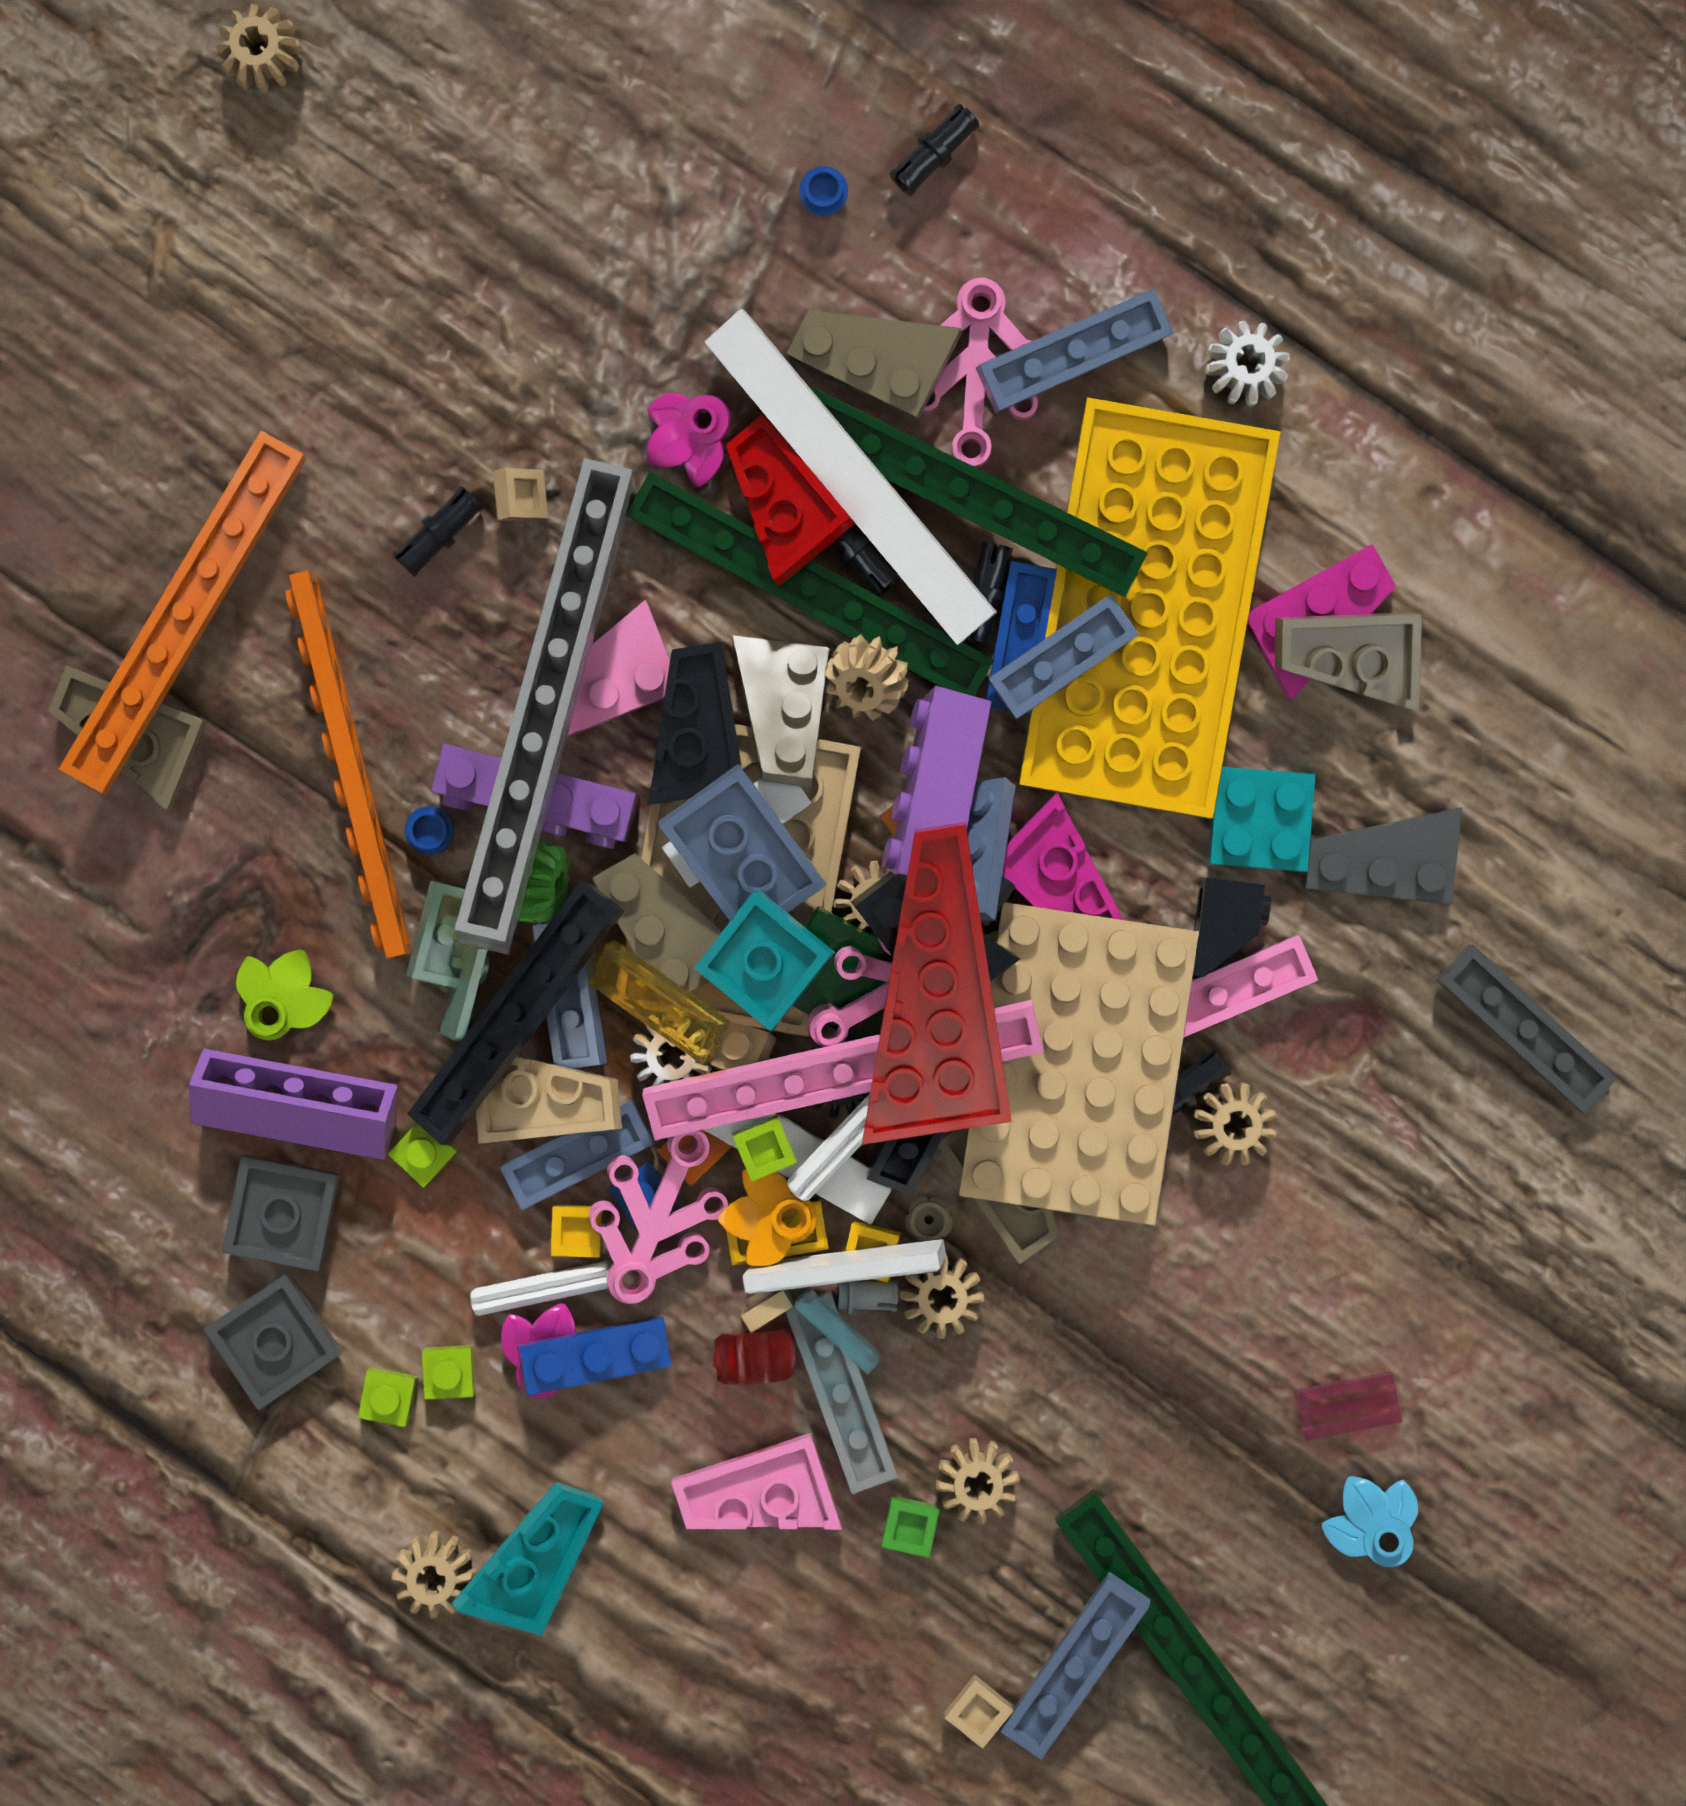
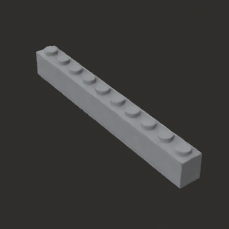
M586 458L583 460L454 930L459 943L509 955L624 529L626 514L633 495V470Z

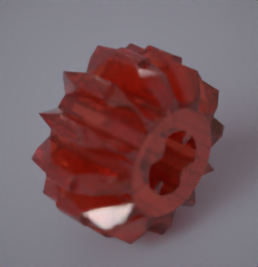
M759 1329L752 1333L750 1330L732 1331L731 1333H722L714 1340V1352L712 1353L713 1368H716L717 1380L723 1384L749 1385L785 1381L794 1374L796 1348L793 1345L792 1333L785 1329Z

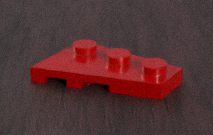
M764 414L726 444L740 488L755 523L754 527L758 539L767 557L771 576L779 587L855 523Z

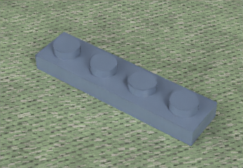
M1155 288L984 362L976 367V371L996 414L1174 334Z
M1108 1572L1014 1706V1711L1003 1723L1000 1732L1042 1760L1150 1607L1151 1599L1111 1572Z

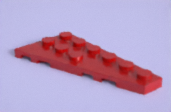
M965 822L916 829L914 831L862 1145L1012 1122Z

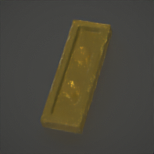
M616 940L605 944L589 985L700 1064L705 1065L712 1061L730 1020Z

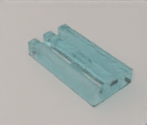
M806 1287L795 1299L794 1307L867 1375L880 1362L879 1351L811 1288L808 1289Z

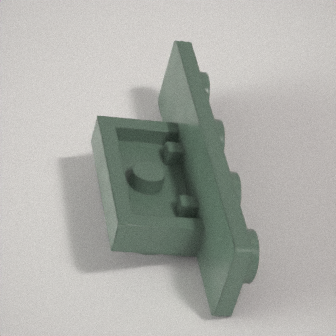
M430 881L406 976L451 987L440 1034L461 1042L466 1032L471 1029L476 1020L477 1005L474 1001L478 985L485 981L488 974L489 957L486 955L488 950L459 943L454 929L465 889Z

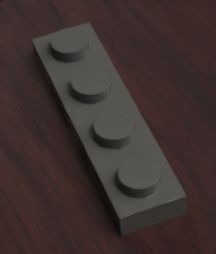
M1468 945L1436 980L1580 1113L1585 1114L1618 1078L1474 945Z

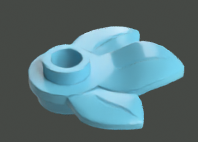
M1354 1476L1348 1477L1343 1490V1507L1346 1515L1333 1517L1323 1522L1322 1529L1325 1536L1338 1551L1347 1556L1359 1557L1368 1555L1372 1561L1383 1567H1396L1403 1564L1411 1556L1414 1547L1413 1535L1410 1531L1418 1515L1417 1498L1414 1492L1404 1480L1396 1482L1384 1493L1377 1485L1367 1479ZM1386 1532H1391L1398 1538V1547L1393 1552H1386L1379 1545L1380 1536Z

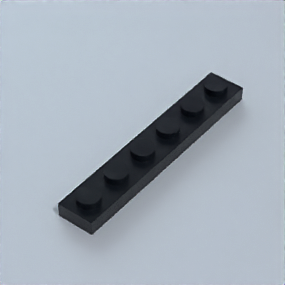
M581 879L407 1115L441 1145H451L625 911L589 881Z

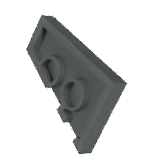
M1462 807L1310 840L1308 872H1304L1303 889L1452 904Z

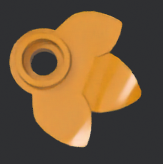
M744 1169L742 1178L748 1196H743L729 1204L720 1213L718 1222L730 1234L749 1241L746 1255L748 1265L770 1266L785 1257L792 1243L806 1239L813 1232L817 1220L816 1210L810 1200L803 1201L795 1196L788 1188L785 1177L778 1172L751 1182L747 1170ZM794 1208L801 1213L802 1220L799 1225L790 1227L784 1223L783 1213L787 1209Z

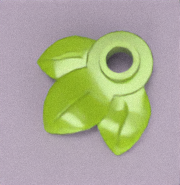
M299 949L283 954L269 968L257 958L248 956L239 968L236 987L241 998L247 1004L244 1011L245 1025L255 1037L262 1040L279 1039L286 1035L291 1027H312L329 1011L334 995L325 989L310 987L312 983V967L304 950ZM268 1006L275 1008L278 1012V1020L273 1025L266 1024L262 1018L263 1010Z

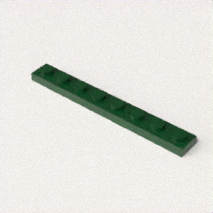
M809 386L886 480L1125 598L1127 597L1148 552Z
M650 471L626 514L631 520L851 640L861 634L870 644L873 639L880 636L882 647L886 650L897 647L898 654L895 660L907 662L908 671L935 686L975 696L994 662V659L963 642L957 645L948 634L812 560L778 587L773 581L767 557L754 528Z
M1093 1489L1055 1517L1058 1526L1100 1582L1103 1581L1108 1572H1111L1151 1599L1150 1607L1135 1627L1136 1631L1267 1806H1328L1325 1799L1096 1491Z

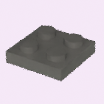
M250 1155L241 1156L222 1253L319 1272L323 1267L341 1173Z
M289 1272L203 1329L258 1410L343 1353Z

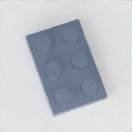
M739 764L658 821L661 830L729 921L732 920L752 892L757 889L789 913L826 886L824 879Z

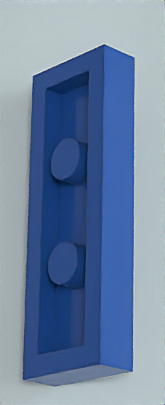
M1010 561L990 677L1045 640L1057 569ZM988 683L986 700L992 701L990 709L1009 712L991 684ZM1032 709L1024 715H1031Z
M661 1316L517 1345L523 1388L527 1396L672 1366L665 1322Z

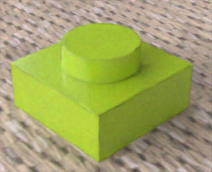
M777 1114L731 1133L751 1182L797 1163Z
M416 1123L388 1155L424 1188L454 1157L459 1149L452 1143L451 1145H441Z
M473 1345L427 1347L422 1350L424 1400L474 1397L476 1386Z
M369 1367L366 1372L358 1418L406 1427L409 1424L418 1376Z

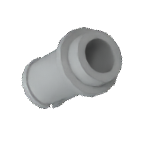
M870 1280L837 1283V1309L846 1310L847 1315H852L853 1310L897 1311V1280H891L888 1283Z

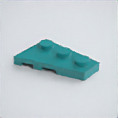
M555 1482L451 1604L457 1612L542 1636L604 1502L596 1494Z

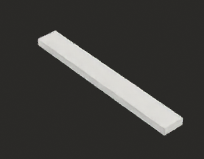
M744 309L738 310L705 341L706 345L957 645L961 644L997 613Z

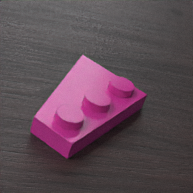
M1373 544L1249 612L1247 628L1288 702L1299 693L1311 678L1274 667L1275 618L1371 614L1396 587Z
M1058 792L1055 793L1007 843L1002 877L1016 885L1014 889L1033 907L1124 920L1090 858L1081 836L1076 831Z

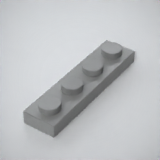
M830 1290L794 1303L793 1307L785 1312L851 1493L855 1494L898 1478V1473L832 1291Z

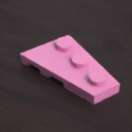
M646 600L592 644L567 738L664 700L670 659Z
M812 1433L672 1478L671 1481L686 1529H746L747 1527L797 1529V1527H824V1529L842 1530V1524Z

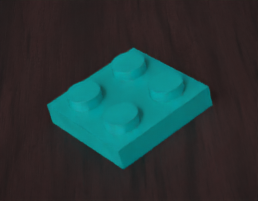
M1222 767L1214 815L1211 819L1208 864L1308 872L1316 774Z
M757 889L752 892L694 969L769 1031H772L786 1016L835 952Z

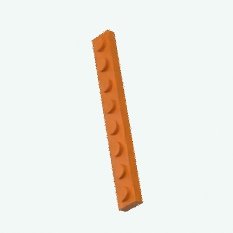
M260 431L58 768L60 771L105 796L108 794L305 463L306 457L303 453Z
M308 570L291 574L289 578L292 589L285 591L286 600L292 617L300 618L304 636L298 637L300 655L305 666L312 665L316 684L310 685V694L316 712L318 714L324 712L328 731L322 733V741L329 761L336 760L340 775V779L334 780L337 800L342 809L348 807L352 826L346 828L348 844L353 856L360 855L365 874L358 876L360 891L366 904L372 902L377 921L370 924L372 938L377 951L384 950L386 959L412 954V947L318 577Z

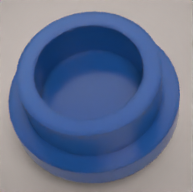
M829 166L815 167L809 170L801 180L799 187L800 200L803 206L814 215L822 217L834 215L843 208L847 201L848 185L846 179L835 168Z
M425 806L418 808L408 817L405 824V837L408 844L415 851L424 855H436L443 852L450 846L454 838L455 829L451 817L438 807Z

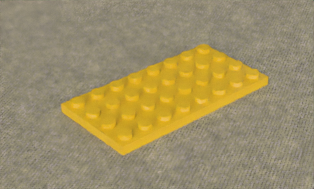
M1087 397L1066 512L1148 552V555L1126 598L1057 564L1045 639L1110 594H1112L1139 635L1032 709L1018 785L1201 818H1213L1281 431Z

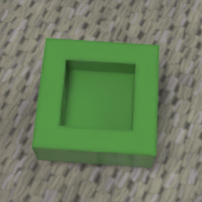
M891 1495L881 1548L930 1558L940 1511L939 1505Z

